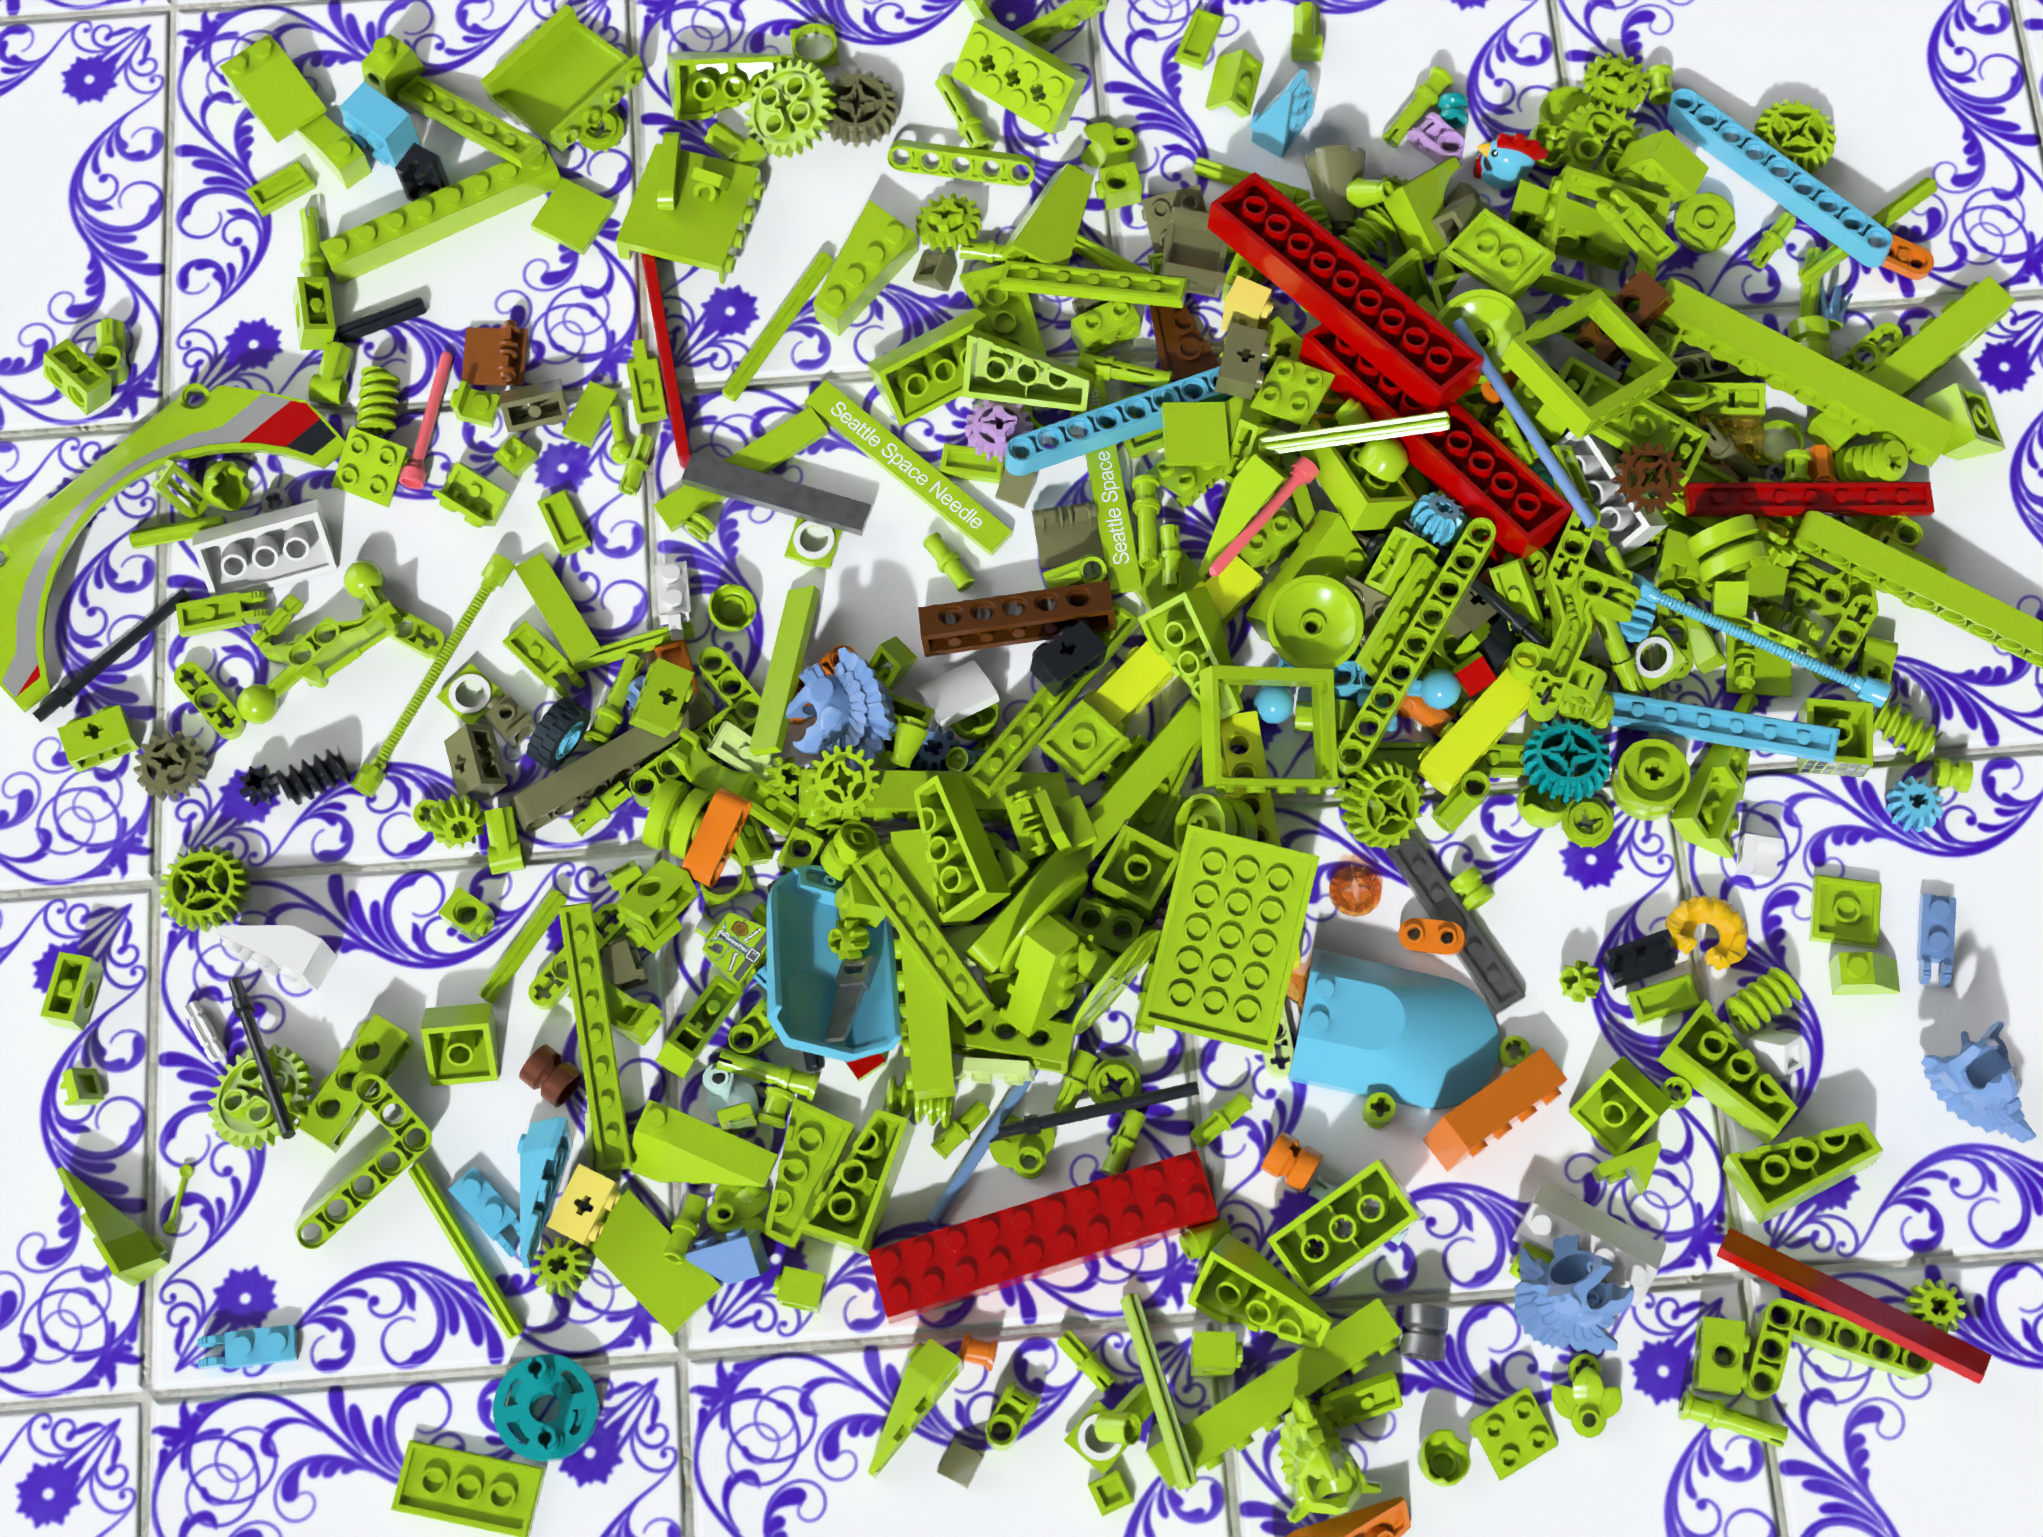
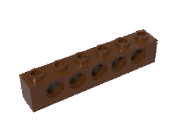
M1643 269L1638 274L1634 273L1626 279L1623 289L1616 297H1610L1643 333L1675 302L1673 297ZM1640 300L1641 305L1639 309L1633 313H1628V305L1632 301ZM1592 320L1587 321L1581 326L1578 336L1572 341L1584 350L1589 347H1595L1594 356L1611 367L1625 354L1609 336H1605V332ZM1550 367L1558 375L1559 372Z
M1109 580L918 607L920 634L925 657L1056 639L1062 629L1069 625L1073 627L1080 621H1083L1094 633L1116 630Z

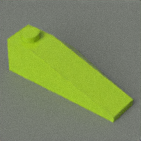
M699 51L668 52L667 76L674 120L707 119L715 116V113L728 108L733 109L741 106L740 104L747 102L748 98L755 97L756 94L752 92L751 88H759L761 86L758 80L759 77L765 80L768 78L767 69L777 72V63L780 62L786 67L788 60L793 61V55Z
M1206 586L1185 591L1138 617L1151 648L1157 655H1163L1172 666L1171 671L1177 678L1181 677L1191 688L1192 696L1199 704V671L1211 665L1233 666L1220 615ZM1219 684L1220 721L1244 709L1238 685Z
M61 1166L56 1170L74 1204L79 1209L84 1207L86 1212L80 1215L83 1223L96 1236L92 1240L116 1278L135 1287L169 1264L164 1256L168 1250L157 1234L155 1236L150 1235Z
M1228 1233L1210 1251L1187 1302L1216 1321L1226 1324L1233 1321L1247 1325V1330L1258 1332L1261 1329L1276 1333L1280 1339L1315 1349L1321 1347L1334 1321L1258 1251Z
M931 1338L925 1345L919 1342L908 1356L911 1362L907 1366L867 1471L873 1479H876L963 1370L962 1360Z

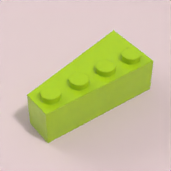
M1520 179L1508 223L1538 242L1540 233L1546 226L1547 221L1543 220V214L1547 204L1551 202L1552 193H1549L1547 189ZM1566 198L1554 252L1555 255L1622 272L1630 250L1628 243L1614 230L1611 223L1605 222L1602 219V216L1597 213L1596 209Z
M869 199L813 302L815 319L840 337L918 252L917 234Z
M975 328L967 334L962 397L1087 412L1090 408L1094 374Z
M1324 510L1318 512L1314 518L1316 522L1309 532L1303 533L1298 540L1299 545L1291 557L1286 558L1280 565L1281 571L1272 583L1268 582L1245 614L1261 640L1269 642L1266 632V614L1272 598L1283 585L1305 575H1323L1343 584L1347 575L1356 578L1371 565L1369 558L1339 513Z
M1668 528L1655 555L1651 575L1654 587L1662 591L1665 589H1675L1684 596L1712 602L1713 585L1704 586L1697 571V568L1704 560L1693 559L1685 543L1692 536ZM1763 563L1742 575L1726 581H1749L1747 610L1760 612L1763 605L1769 607L1772 604L1777 608H1781L1789 569L1780 567L1778 564L1772 566Z
M937 774L914 791L921 833L926 834L928 843L925 854L927 864H932L935 883L931 885L933 896L938 897L941 911L937 913L939 925L965 926L1010 895L1011 891L962 777Z
M1705 999L1657 1061L1678 1077L1688 1081L1692 1088L1768 1145L1779 1134L1798 1107L1771 1075L1763 1072L1755 1062L1756 1057L1748 1048L1745 1050L1732 1035L1733 1030L1725 1021L1722 1023L1712 1011L1713 1007Z
M879 1109L875 1111L853 1144L852 1151L846 1160L840 1163L835 1171L834 1178L826 1190L821 1192L815 1201L816 1205L808 1217H805L798 1228L805 1236L869 1257L868 1251H871L915 1131V1127L908 1118Z
M1862 1121L1821 1131L1817 1135L1804 1138L1800 1136L1792 1138L1788 1142L1772 1146L1768 1144L1743 1153L1727 1154L1722 1168L1760 1225L1875 1164L1883 1152V1148L1866 1123Z

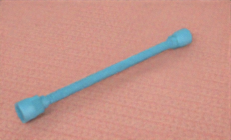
M1632 572L1633 580L1631 585L1641 591L1642 595L1638 601L1643 604L1648 601L1653 604L1658 603L1663 607L1666 606L1670 610L1674 609L1675 612L1678 611V613H1682L1686 617L1689 616L1693 620L1697 619L1702 624H1709V627L1716 628V630L1721 632L1724 631L1728 635L1732 634V637L1736 636L1737 639L1740 638V640L1748 644L1751 643L1755 647L1759 646V649L1763 648L1764 651L1767 650V652L1775 656L1778 655L1782 659L1786 658L1790 662L1794 661V664L1798 663V666L1805 667L1810 671L1813 670L1814 673L1817 672L1821 676L1825 675L1826 678L1829 677V679H1833L1837 683L1840 682V684L1848 686L1851 691L1856 692L1858 698L1863 699L1867 703H1873V706L1878 708L1884 705L1890 693L1892 685L1867 675L1860 677L1858 675H1848L1844 671L1840 672V669L1836 670V667L1829 666L1824 662L1821 663L1817 659L1813 660V657L1809 658L1808 655L1805 656V654L1797 650L1794 651L1790 647L1786 648L1781 643H1774V640L1770 641L1769 638L1767 639L1762 635L1759 636L1758 633L1755 634L1751 630L1747 631L1742 626L1739 627V625L1732 624L1728 620L1724 621L1719 616H1712V613L1705 612V610L1700 608L1697 609L1696 606H1689V603L1685 604V601L1681 602L1680 599L1678 600L1673 596L1670 597L1669 594H1662L1659 588L1654 587V582Z

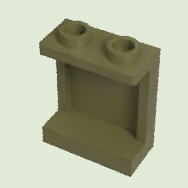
M1187 206L1173 207L1167 221L1160 276L1188 278L1189 286L1187 292L1219 298L1225 284L1226 273H1224L1227 244L1207 228L1209 213L1195 211Z

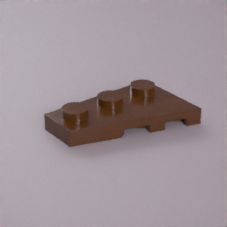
M1185 303L1183 308L1148 305L1160 369L1168 372L1172 371L1171 383L1220 366V363H1218L1212 353L1210 344L1207 340H1204L1196 326V321Z

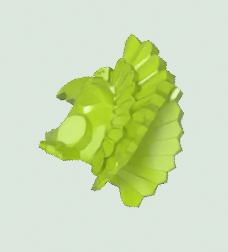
M1305 1394L1294 1397L1293 1406H1291L1292 1411L1284 1415L1285 1426L1280 1429L1281 1438L1278 1441L1281 1451L1277 1454L1284 1463L1280 1468L1286 1474L1284 1482L1291 1486L1290 1495L1296 1501L1295 1506L1288 1512L1286 1518L1296 1524L1310 1512L1340 1515L1350 1511L1362 1494L1381 1493L1382 1483L1365 1479L1359 1465L1353 1459V1455L1345 1449V1445L1341 1444L1340 1432L1334 1431L1333 1422L1328 1421L1326 1414L1319 1413L1315 1405H1310ZM1331 1493H1344L1335 1498L1321 1499Z

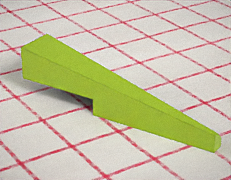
M1742 694L1733 711L1751 714L1752 707L1758 705V699L1755 694ZM1714 743L1669 819L1685 841L1724 858H1733L1735 849L1730 847L1732 832L1739 828V821L1734 819L1737 802L1743 800L1750 758V753L1745 751V748Z

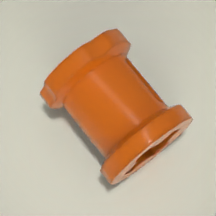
M965 1332L959 1352L962 1364L965 1361L985 1366L986 1371L991 1372L999 1341L986 1342L972 1338L970 1333Z

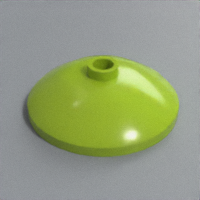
M1488 289L1471 290L1449 301L1440 311L1436 320L1460 338L1452 324L1456 320L1463 318L1478 342L1483 338L1489 339L1488 344L1482 348L1500 375L1504 376L1511 369L1501 359L1509 345L1507 341L1514 333L1518 331L1523 333L1527 330L1525 318L1519 307L1506 295ZM1481 371L1477 384L1488 383L1489 380Z
M1305 575L1289 581L1277 591L1268 606L1266 632L1269 642L1277 655L1295 668L1334 669L1352 656L1358 648L1363 635L1364 620L1358 600L1344 584L1327 576ZM1306 623H1313L1316 626V632H1308L1306 630Z

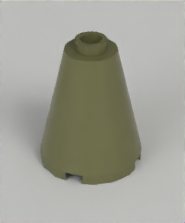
M1330 145L1315 149V155L1312 157L1309 156V153L1305 155V167L1315 199H1319L1326 207L1327 214L1330 216V224L1332 225L1331 232L1334 235L1346 234L1345 230L1349 226H1355L1354 221L1357 217L1358 208L1348 202L1346 189L1348 184L1356 178H1363L1366 153L1360 147H1357L1358 152L1350 151L1349 145Z

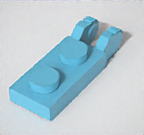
M473 1167L448 1190L491 1240H496L512 1258L517 1254L515 1247L501 1234L513 1226L520 1237V1222L518 1221L520 1218L478 1170Z
M294 1324L225 1332L224 1335L197 1338L198 1347L213 1348L225 1345V1357H204L199 1359L198 1368L200 1369L221 1367L235 1369L298 1361L297 1330Z

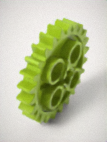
M788 60L786 67L780 62L777 63V72L767 69L768 78L766 80L762 77L758 78L761 86L759 88L752 87L751 90L756 95L754 98L746 100L752 105V108L744 111V114L751 118L745 122V126L751 129L748 135L756 140L765 149L766 153L769 155L774 154L778 158H781L783 154L788 158H792L794 151L801 156L803 155L804 146L812 150V140L822 141L821 130H830L825 123L826 120H833L835 118L829 113V110L837 107L830 100L836 93L830 89L832 82L826 78L827 75L812 63L806 64L804 61L799 60L796 64L792 60Z
M1592 102L1585 108L1580 105L1558 127L1561 131L1555 136V139L1559 143L1554 147V150L1562 154L1556 161L1623 183L1622 179L1613 171L1628 144L1641 139L1639 134L1643 131V128L1635 129L1633 125L1636 119L1632 118L1627 121L1625 119L1626 111L1623 110L1620 114H1617L1615 105H1612L1608 110H1606L1604 102H1601L1596 108ZM1613 131L1614 135L1611 141L1604 148L1603 143L1610 137ZM1601 153L1602 158L1595 164L1594 170H1592L1591 166L1594 160Z
M273 1044L270 1049L265 1046L293 1127L297 1130L298 1128L294 1121L297 1118H306V1115L301 1112L302 1108L312 1106V1103L306 1099V1096L315 1093V1090L309 1086L314 1081V1078L308 1073L311 1068L303 1062V1058L286 1046L283 1049L277 1044ZM249 1048L247 1058L243 1059L240 1055H236L237 1064L234 1067L229 1064L225 1065L228 1071L226 1076L217 1075L216 1078L221 1082V1085L212 1087L210 1090L217 1097L208 1101V1104L214 1108L208 1113V1116L214 1120L211 1126L219 1132L218 1135L226 1142H229L235 1148L241 1146L246 1151H249L252 1145L256 1149L262 1150L264 1141L273 1147L275 1145V1137L279 1135L282 1138L271 1104L261 1098L268 1099L252 1050ZM243 1086L249 1088L261 1097L257 1095L252 1096L247 1091L243 1089L241 1090L240 1088Z

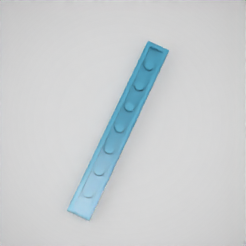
M1602 689V691H1606L1608 695L1615 699L1613 710L1615 712L1612 720L1608 723L1610 726L1834 763L1840 735V729Z

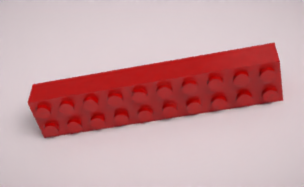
M1253 172L1211 203L1207 225L1210 231L1429 413L1443 411L1478 383L1485 361L1482 356L1259 174Z
M1320 324L1304 335L1299 360L1305 365L1334 374L1335 378L1329 388L1344 402H1347L1350 398L1356 402L1360 401L1373 421L1429 413L1324 324ZM1456 401L1443 410L1449 413L1450 429L1394 437L1406 449L1408 460L1451 500L1455 499V504L1462 506L1464 512L1471 519L1483 517L1493 522L1496 527L1495 541L1516 560L1523 558L1524 561L1564 532L1573 507Z
M1194 1150L868 1251V1255L888 1322L892 1324L1183 1233L1186 1228L1216 1221L1218 1212L1198 1152Z

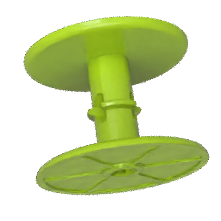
M1080 869L1071 874L1041 903L1020 929L1004 954L999 966V972L1005 975L1018 970L1015 968V964L1025 934L1047 915H1050L1079 937V956L1076 971L1095 985V987L1089 993L1073 1020L1072 1032L1075 1035L1083 1033L1092 1026L1123 993L1142 969L1161 936V931L1158 929H1151L1145 932L1116 960L1094 942L1095 935L1090 934L1087 936L1072 924L1067 917L1078 903L1087 886L1089 875L1085 869Z

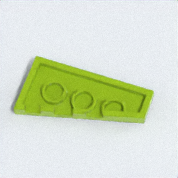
M1004 264L959 275V282L975 308L988 316L996 337L1047 356L1028 293L1000 290L999 280Z
M793 1098L792 1113L789 1125H787L782 1158L779 1161L778 1176L771 1197L764 1235L796 1250L804 1234L798 1227L816 1205L815 1201L821 1192L825 1191L856 1127L848 1121L797 1098Z

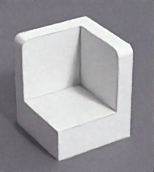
M1745 833L1738 842L1735 874L1773 880L1777 873L1778 853L1784 847V839Z
M1764 1029L1748 1038V1049L1756 1057L1755 1062L1765 1074L1769 1073L1770 1075L1785 1078L1803 1067L1802 1035Z

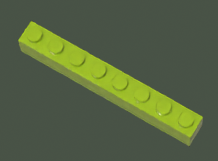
M542 144L544 151L524 169L508 160L503 161L319 243L338 284L346 283L554 190L561 179L557 166L545 144Z
M1990 275L1980 283L1975 280L1962 293L1964 296L1957 301L1955 298L1950 300L1942 308V314L1935 319L1931 316L1920 326V332L1913 337L1909 334L1898 344V350L1894 354L1886 353L1876 362V368L1871 373L1864 371L1860 375L1907 398L2007 316L2016 300ZM1819 409L1809 417L1810 425L1805 432V435L1815 445L1831 447L1833 458L1840 449L1848 447L1862 435L1844 422L1828 418Z
M802 769L798 780L799 818H808L811 822H823L828 818H841L843 822L848 820L859 821L861 818H874L875 822L880 823L891 822L894 819H907L910 823H920L914 791L937 774L957 776L963 779L968 771L876 770L881 773V775L873 778L874 783L881 785L880 789H872L871 791L876 800L870 801L867 799L864 802L867 806L866 811H862L858 806L855 807V816L851 817L847 809H844L841 817H838L835 813L836 808L832 807L830 811L825 812L823 811L824 801L819 803L813 801L818 792L808 789L809 786L815 784V779L808 777V773L817 772V769ZM825 770L823 779L829 778L833 770ZM842 771L841 778L836 780V784L843 786L844 790L847 791L848 783L853 782V777L847 776ZM1013 772L990 801L966 784L965 786L982 824L989 823L992 820H1004L1005 823L1011 824L1003 798L1064 778V773ZM866 783L859 784L854 792L855 800L863 794ZM834 790L825 791L832 800L843 803L840 794Z
M921 829L890 832L891 843L885 844L887 857L941 931V925H939L937 913H939L938 897L933 896L931 885L935 883L932 864H927L925 854L928 848L926 834L921 833ZM900 935V939H894L895 958L902 959L903 971H897V984L899 992L905 991L906 1003L899 1004L901 1024L908 1025V1036L902 1037L904 1057L911 1058V1069L905 1070L907 1090H913L916 1100L956 1096L948 1001Z
M1379 1297L1330 1329L1319 1349L1304 1346L1182 1427L1195 1472L1200 1471L1204 1467L1210 1472L1226 1461L1223 1456L1225 1453L1233 1448L1237 1452L1242 1451L1255 1441L1252 1435L1263 1428L1268 1433L1282 1424L1284 1420L1281 1416L1292 1409L1294 1397L1305 1394L1309 1404H1312L1313 1401L1310 1398L1312 1395L1322 1390L1324 1395L1341 1384L1339 1377L1348 1371L1352 1375L1359 1373L1370 1365L1369 1357L1377 1352L1384 1356L1399 1345L1396 1339L1400 1337L1402 1331ZM1164 1440L1146 1451V1457L1168 1491L1175 1486L1178 1491H1181L1183 1489L1178 1487Z

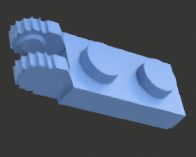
M1922 894L1920 896L1916 958L1919 961V984L1928 985L1931 979L1932 963H1940L1939 986L1946 988L1950 986L1952 962L1954 961L1957 898Z

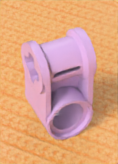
M1430 112L1426 115L1425 121L1421 125L1408 131L1407 135L1410 143L1435 164L1438 165L1456 156L1461 165L1465 145L1464 138L1438 114Z

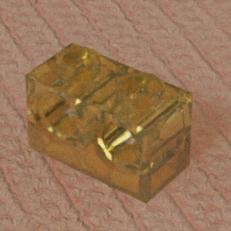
M1697 415L1698 428L1705 431L1700 425L1704 422H1711L1722 435H1728L1734 441V446L1754 465H1758L1766 439V433L1760 416ZM1705 446L1700 457L1702 461L1709 465L1725 464L1721 459L1714 458L1709 453V448Z

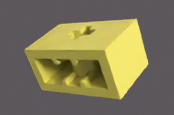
M1237 275L1224 302L1221 330L1228 332L1231 322L1258 329L1266 326L1272 321L1270 317L1274 307V303L1270 302L1272 289Z
M578 1164L546 1226L588 1247L591 1241L596 1242L599 1239L605 1226L601 1222L607 1210L612 1211L620 1198L621 1193L617 1191L620 1185ZM590 1200V1204L594 1207L592 1212L585 1211L583 1213V1210L579 1207L582 1201L588 1203Z

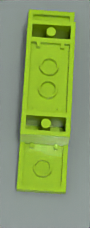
M1569 356L1558 373V376L1588 407L1624 387V385L1572 356ZM1518 378L1512 393L1540 435L1557 443L1567 427ZM1648 399L1592 432L1593 435L1631 455L1630 448L1637 445L1642 451V446L1645 442H1650L1652 450L1657 445L1663 444L1662 453L1664 454L1673 450L1674 455L1671 460L1673 462H1682V465L1676 469L1677 473L1685 474V478L1677 481V484H1680L1682 487L1687 482H1740L1700 459L1711 434ZM1640 458V459H1639V460H1641V459L1644 460L1646 463H1651V462H1655V461H1656L1655 459H1652V458ZM1655 469L1648 474L1643 486L1651 482L1650 480L1656 471ZM1665 469V480L1669 482L1668 473ZM1683 491L1673 493L1677 501L1673 504L1666 502V506L1686 517ZM1734 517L1687 518L1705 528H1709Z

